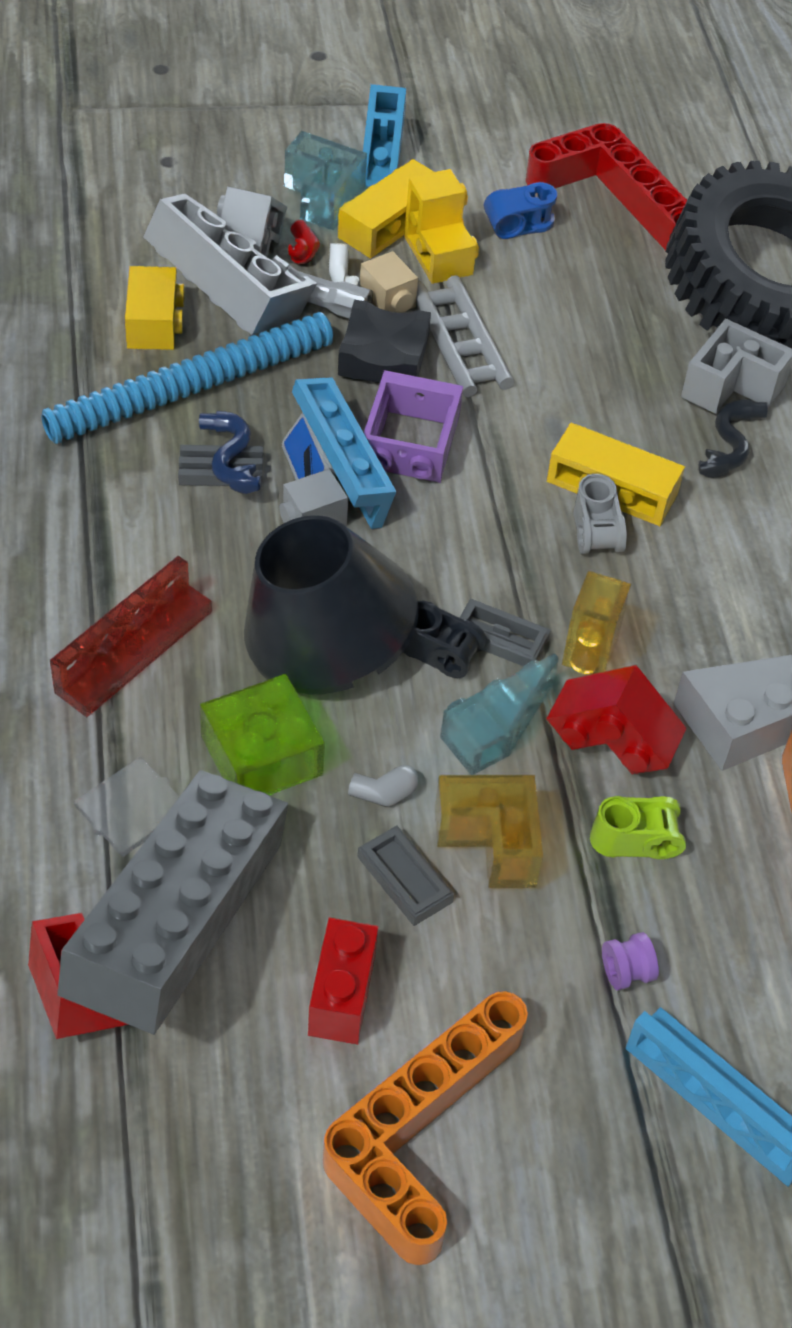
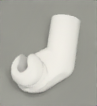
M330 243L329 274L332 282H347L360 286V280L357 276H348L349 244Z

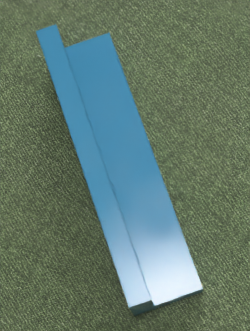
M333 377L296 379L292 393L352 505L360 508L371 529L382 528L396 490Z
M660 1007L652 1016L644 1011L635 1020L625 1049L789 1187L792 1183V1116Z

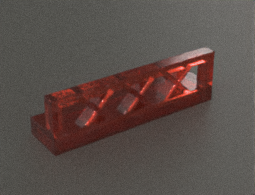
M179 555L51 658L50 667L54 693L87 718L212 612V601L189 585L188 562ZM75 661L74 665L67 670V667Z

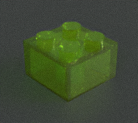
M286 674L200 703L201 737L224 779L271 795L323 776L325 743Z

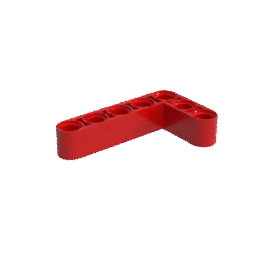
M599 123L537 142L530 147L526 172L527 185L543 182L558 188L597 176L666 251L669 237L687 199L619 128L609 123Z

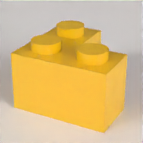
M451 169L409 177L404 237L431 284L447 281L451 276H459L461 278L473 275L475 258L479 256L477 240L474 236H470L462 218L463 208L468 202L467 190L463 183H459Z

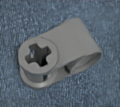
M589 474L582 478L579 483L573 512L577 528L579 552L581 554H588L590 549L614 548L615 552H624L627 540L626 523L624 516L621 514L616 485L614 481L603 474Z

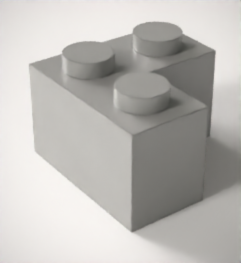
M227 186L226 195H221L219 199L217 215L226 221L224 229L242 235L246 234L257 242L254 249L267 257L270 243L280 242L287 206L272 196Z
M725 318L689 362L681 397L715 414L733 391L756 402H767L769 408L786 386L792 366V349Z

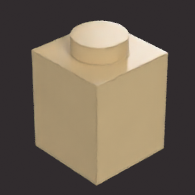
M394 251L361 263L360 287L373 291L372 305L397 313H403L416 307L418 277Z

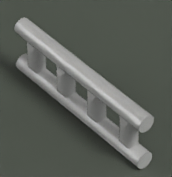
M451 276L447 279L446 285L448 288L430 292L427 291L422 282H418L416 303L421 311L431 312L430 331L457 385L463 386V396H473L477 392L476 383L496 380L502 390L512 387L514 380L459 276ZM454 302L457 304L461 313L443 317L440 316L435 307ZM463 328L470 329L474 339L455 343L448 332ZM482 353L488 365L467 369L462 357Z

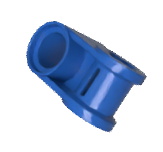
M543 182L511 189H499L487 196L483 206L491 226L499 238L510 239L530 233H542L549 231L554 225L555 218L552 213V206L556 203L557 191L550 184Z

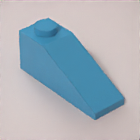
M374 84L370 86L359 179L360 189H368L371 185L378 183L398 168L406 110V88Z

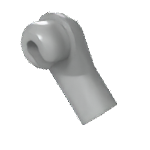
M409 765L396 767L378 779L354 773L349 785L348 795L389 807L415 791L418 785V774Z

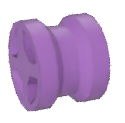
M644 932L633 934L628 941L622 943L616 939L603 943V964L607 977L614 989L618 991L628 988L631 982L641 980L644 983L657 980L659 975L658 960L653 944L647 934Z

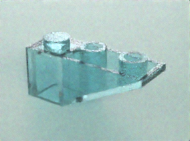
M555 653L541 661L534 660L529 662L521 671L504 680L497 679L492 681L484 690L467 699L460 698L455 700L443 711L440 738L471 776L511 754L554 685L559 657Z

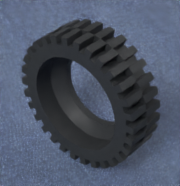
M750 161L746 169L741 162L732 163L729 170L721 166L715 170L713 176L708 173L702 178L700 184L697 183L693 188L669 237L670 239L665 251L668 253L665 259V267L671 269L668 275L670 285H678L674 293L678 301L690 300L685 310L691 317L698 313L703 316L699 325L706 331L713 325L718 328L726 318L792 349V285L770 280L750 268L736 253L730 241L728 226L752 225L770 229L792 240V166L788 167L786 173L781 172L780 164L775 162H769L766 169H762L760 161Z

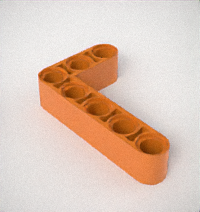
M503 991L488 996L335 1120L326 1130L323 1146V1168L325 1173L394 1251L410 1264L424 1265L437 1258L442 1249L447 1218L444 1209L438 1201L399 1161L394 1153L516 1052L521 1045L528 1012L523 1000L514 993ZM504 1020L510 1023L512 1027L506 1029L499 1028L492 1021ZM457 1050L470 1051L475 1055V1058L470 1060L461 1059L454 1052ZM420 1081H429L435 1084L438 1089L426 1092L417 1088L415 1084ZM381 1113H391L397 1116L400 1121L387 1125L378 1121L375 1116ZM343 1145H350L358 1149L360 1154L353 1158H345L338 1155L335 1149ZM377 1184H386L394 1188L397 1193L389 1198H381L373 1194L370 1189ZM421 1223L431 1228L434 1235L426 1239L415 1238L408 1232L407 1227L412 1224Z

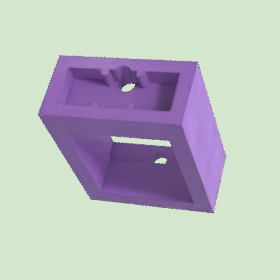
M384 370L364 435L385 472L441 482L460 417L463 386ZM388 412L444 423L437 448L381 437Z

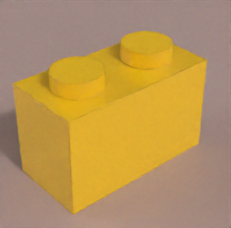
M129 266L125 311L127 349L174 350L175 334L183 333V310H177V307H184L185 301L184 283H177L176 267Z

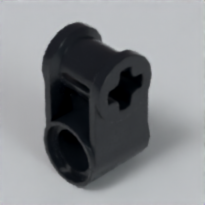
M418 601L417 626L411 641L403 653L438 669L446 676L459 679L465 677L470 669L469 661L475 653L482 651L487 643L484 631L472 621L461 619L431 602Z

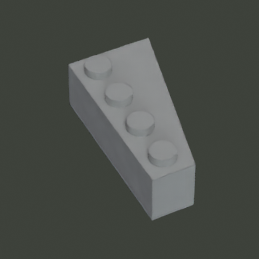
M187 194L159 200L143 238L155 248L160 256L168 259L176 266L188 281L196 284L206 293L212 303L221 307L236 320L237 325L241 329L253 335L299 319L317 285L315 281L306 275L302 280L298 279L287 271L290 264L278 256L271 260L255 250L254 247L257 242L249 236L237 232H229L224 229L226 226L225 220Z
M792 655L682 672L673 704L721 771L787 743L792 730Z

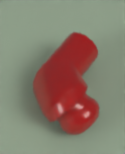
M297 220L290 228V232L297 244L294 247L289 244L288 253L294 263L301 265L307 264L313 259L320 248V241L306 221Z

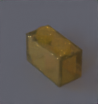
M588 571L572 611L561 665L573 668L584 674H596L607 670L619 638L631 588L630 583Z

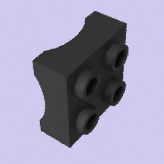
M354 299L347 331L339 349L338 375L379 383L381 382L384 370L418 377L429 337L431 312L421 310L407 313L390 312L380 309L368 301Z

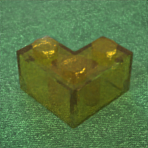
M439 775L435 800L437 847H485L488 888H537L543 861L535 775Z

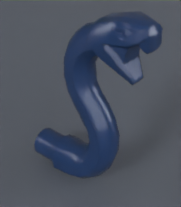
M231 412L200 413V430H215L217 433L229 432L235 434L213 456L211 467L216 478L230 485V489L239 493L248 494L259 491L261 478L260 476H252L256 471L255 464L235 468L228 466L229 461L245 450L249 444L251 431L246 421L239 415Z

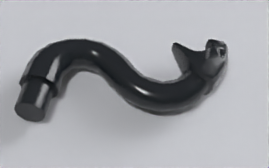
M751 399L738 400L725 405L719 411L715 419V427L719 435L733 447V452L726 454L706 449L705 455L709 460L705 462L699 461V474L710 478L725 476L729 474V470L741 466L747 460L750 453L749 442L740 431L731 425V422L735 420H751V418H767V402H751Z

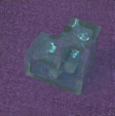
M301 131L285 150L284 186L301 192L300 219L334 230L338 225L339 208L365 190L367 153Z

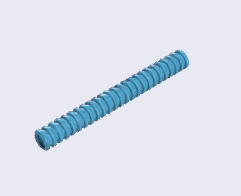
M317 312L312 317H303L302 321L299 319L294 320L291 325L288 323L283 324L280 329L275 327L270 329L269 332H260L259 336H249L248 340H238L237 344L229 343L225 348L222 346L215 348L214 352L211 350L204 352L203 357L200 354L195 355L192 361L188 358L181 361V365L176 362L170 364L169 369L166 366L159 368L158 373L154 370L148 372L147 377L142 374L136 376L135 381L132 379L125 380L124 385L116 383L113 384L112 389L109 387L102 388L100 394L97 391H93L89 394V398L82 395L78 397L77 402L73 399L66 401V406L60 403L54 405V410L45 408L42 410L41 415L43 427L49 439L58 444L62 442V437L69 440L74 437V433L78 435L85 434L87 428L90 431L97 430L98 425L102 427L108 426L110 420L114 423L119 422L121 416L127 419L132 417L133 412L136 414L143 413L144 408L152 410L155 409L156 404L159 406L166 405L167 400L174 402L178 400L179 396L182 398L188 397L190 392L193 394L199 393L201 387L204 390H208L213 384L219 386L223 384L224 380L230 382L234 380L235 376L241 378L245 376L246 372L252 374L256 372L257 368L263 370L267 368L268 364L274 366L279 361H288L290 357H299L300 353L307 354L310 353L311 349L315 351L321 349L322 345L324 347L331 345L333 342L331 323L323 313Z

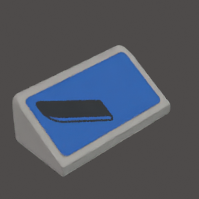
M302 412L282 441V449L295 480L330 469L336 478L334 469Z

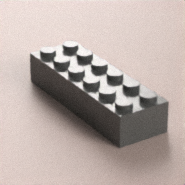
M200 770L63 947L57 996L155 1035L280 848L288 803L271 797L266 793L226 780L221 776Z

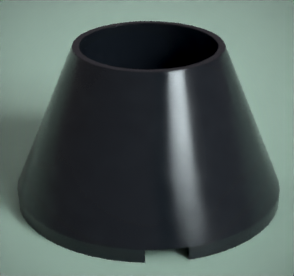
M309 515L298 517L283 523L270 532L256 552L244 627L246 650L258 672L269 682L280 688L302 694H329L344 691L354 687L353 681L375 670L379 675L404 652L417 626L419 613L418 599L413 584L404 570L344 524L327 516Z

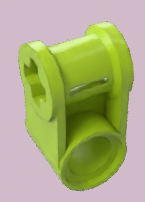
M665 796L653 798L609 797L603 800L599 806L590 832L591 845L598 853L611 858L650 857L653 859H669L676 857L686 849L685 837L679 833L677 821L681 811L680 804L676 799Z

